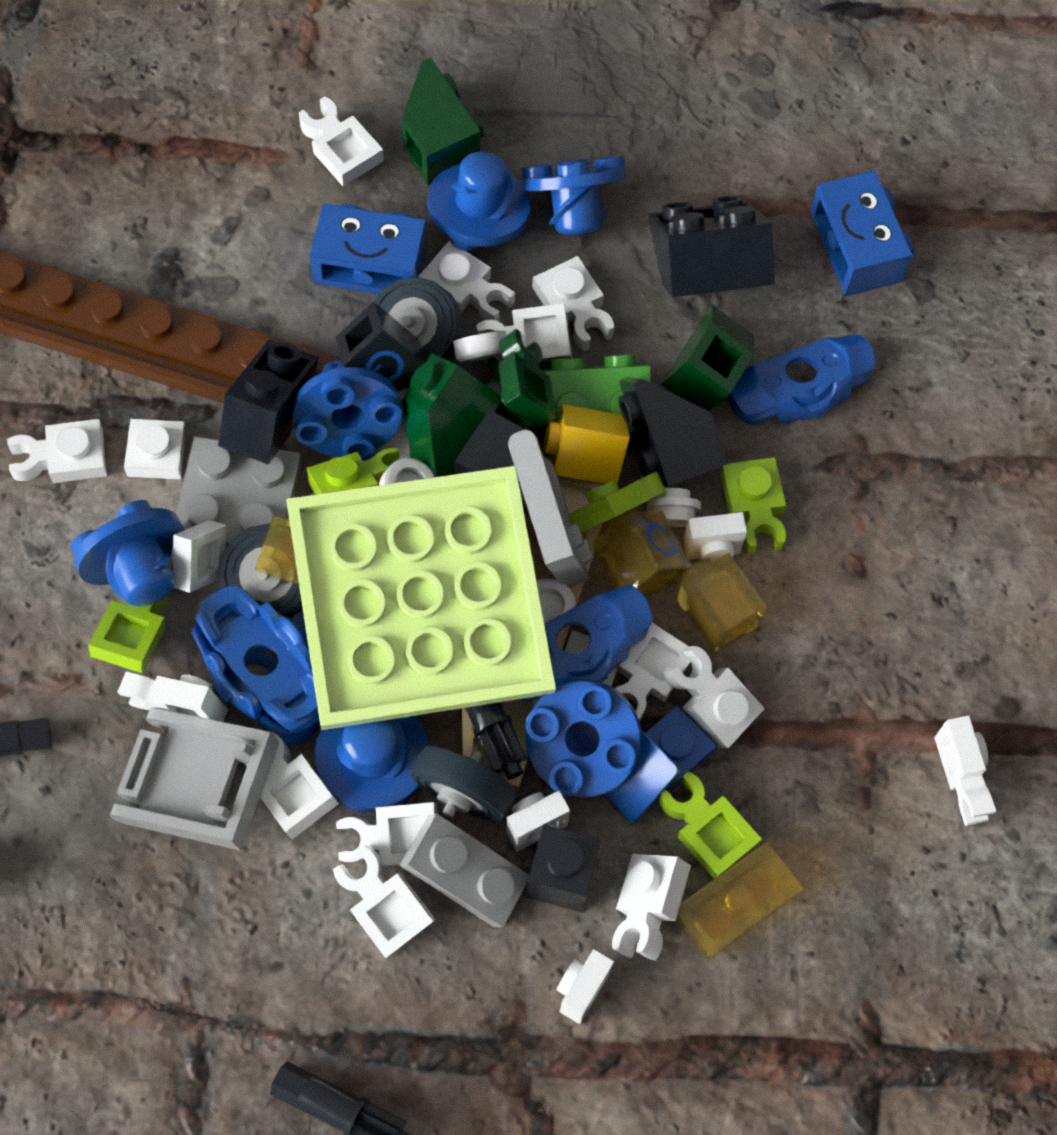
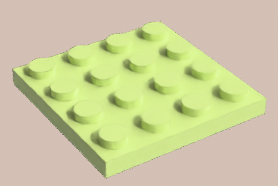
M515 466L286 499L321 730L554 694L556 690Z

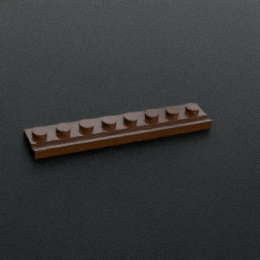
M0 252V333L221 403H224L225 393L269 339L280 343L292 344L299 350L318 356V365L313 377L320 374L321 370L329 362L340 360L338 356Z

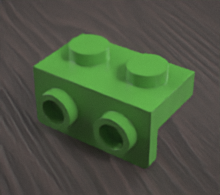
M636 355L604 356V366L583 367V357L551 359L552 369H540L550 376L557 418L552 420L554 422L558 421L562 404L622 415L618 397L622 396L623 392L619 381L631 377L644 379L651 383L650 366L636 364ZM627 425V427H628V432H630V431H635L634 426H633V427H629V426Z

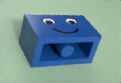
M876 170L818 184L809 213L844 297L902 282L909 262L913 259V243L909 233L906 230H901L895 216L893 195L888 188H883Z
M323 203L310 253L313 283L380 294L383 289L397 280L418 277L421 274L426 252V220L414 218L402 212L388 214L364 210L353 204L338 206Z

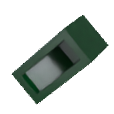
M431 353L427 361L414 372L410 381V388L402 399L410 458L425 463L431 469L434 477L455 475V459L489 410L496 411L502 401L501 396L457 364Z

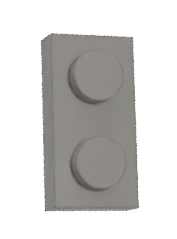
M429 814L400 864L402 868L493 927H504L529 879V874L439 814Z

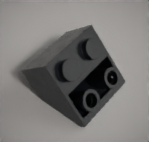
M717 197L712 200L713 205L693 208V203L673 202L663 205V212L648 213L661 282L672 297L775 285L772 222L748 201L743 202V197Z

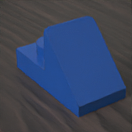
M676 706L649 731L645 733L642 730L641 753L635 768L619 786L602 795L633 826L659 803L662 792L667 790L670 793L681 783L684 774L687 772L692 773L715 752L717 745Z

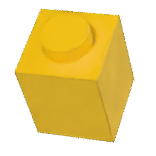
M562 404L558 421H551L547 425L543 453L550 454L551 463L555 468L557 476L606 484L615 479L616 483H618L630 438L627 423L620 414Z

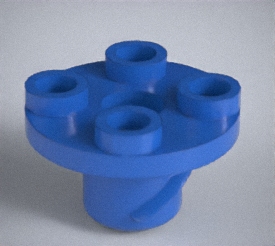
M480 151L469 154L462 160L461 164L444 170L433 180L429 188L427 207L429 216L435 226L442 233L450 237V242L454 247L459 250L472 251L478 246H496L521 237L525 232L529 218L530 198L528 192L524 191L523 184L510 174L506 162L501 157L490 152Z
M624 156L594 159V168H589L587 158L557 162L558 172H552V164L521 168L524 191L551 190L554 216L550 219L549 224H555V230L559 234L565 236L592 234L602 228L603 218L608 217L607 212L602 208L599 184L626 179Z
M342 360L329 362L321 370L320 374L307 381L295 396L292 406L295 436L299 443L325 455L342 457L358 452L363 461L371 459L375 454V450L389 442L401 425L402 405L399 393L388 379L374 371L345 367Z
M146 500L130 502L118 511L117 518L105 523L96 530L86 531L73 539L71 549L74 553V565L82 580L95 585L110 584L113 591L131 606L144 607L155 604L168 596L175 586V576L168 563L172 557L173 535L184 531V527L177 514L171 510L151 508Z
M574 680L563 683L556 687L554 694L541 697L526 718L525 741L529 759L538 775L555 792L560 791L564 796L593 797L607 793L619 786L631 774L638 762L642 747V730L638 716L630 702L619 691L607 684L593 680Z
M416 716L320 730L315 744L316 769L319 778L338 802L356 813L376 812V807L401 805L418 791L420 786L414 782L410 775L421 751L425 746H430L429 739L422 723Z

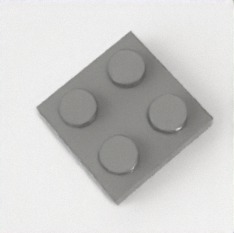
M194 436L175 512L184 530L207 520L227 525V548L234 537L249 527L263 524H275L286 527L289 521L286 499L295 497L302 466L301 453L279 450L268 465L219 447V440Z

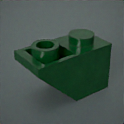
M431 57L422 61L402 117L403 148L426 184L429 185L444 170L461 164L462 160L469 154L480 152V139L484 137V130L477 114L472 109L467 111L459 100V92L453 78L448 73L442 74Z
M712 304L661 385L673 394L710 411L731 394L754 355V335Z

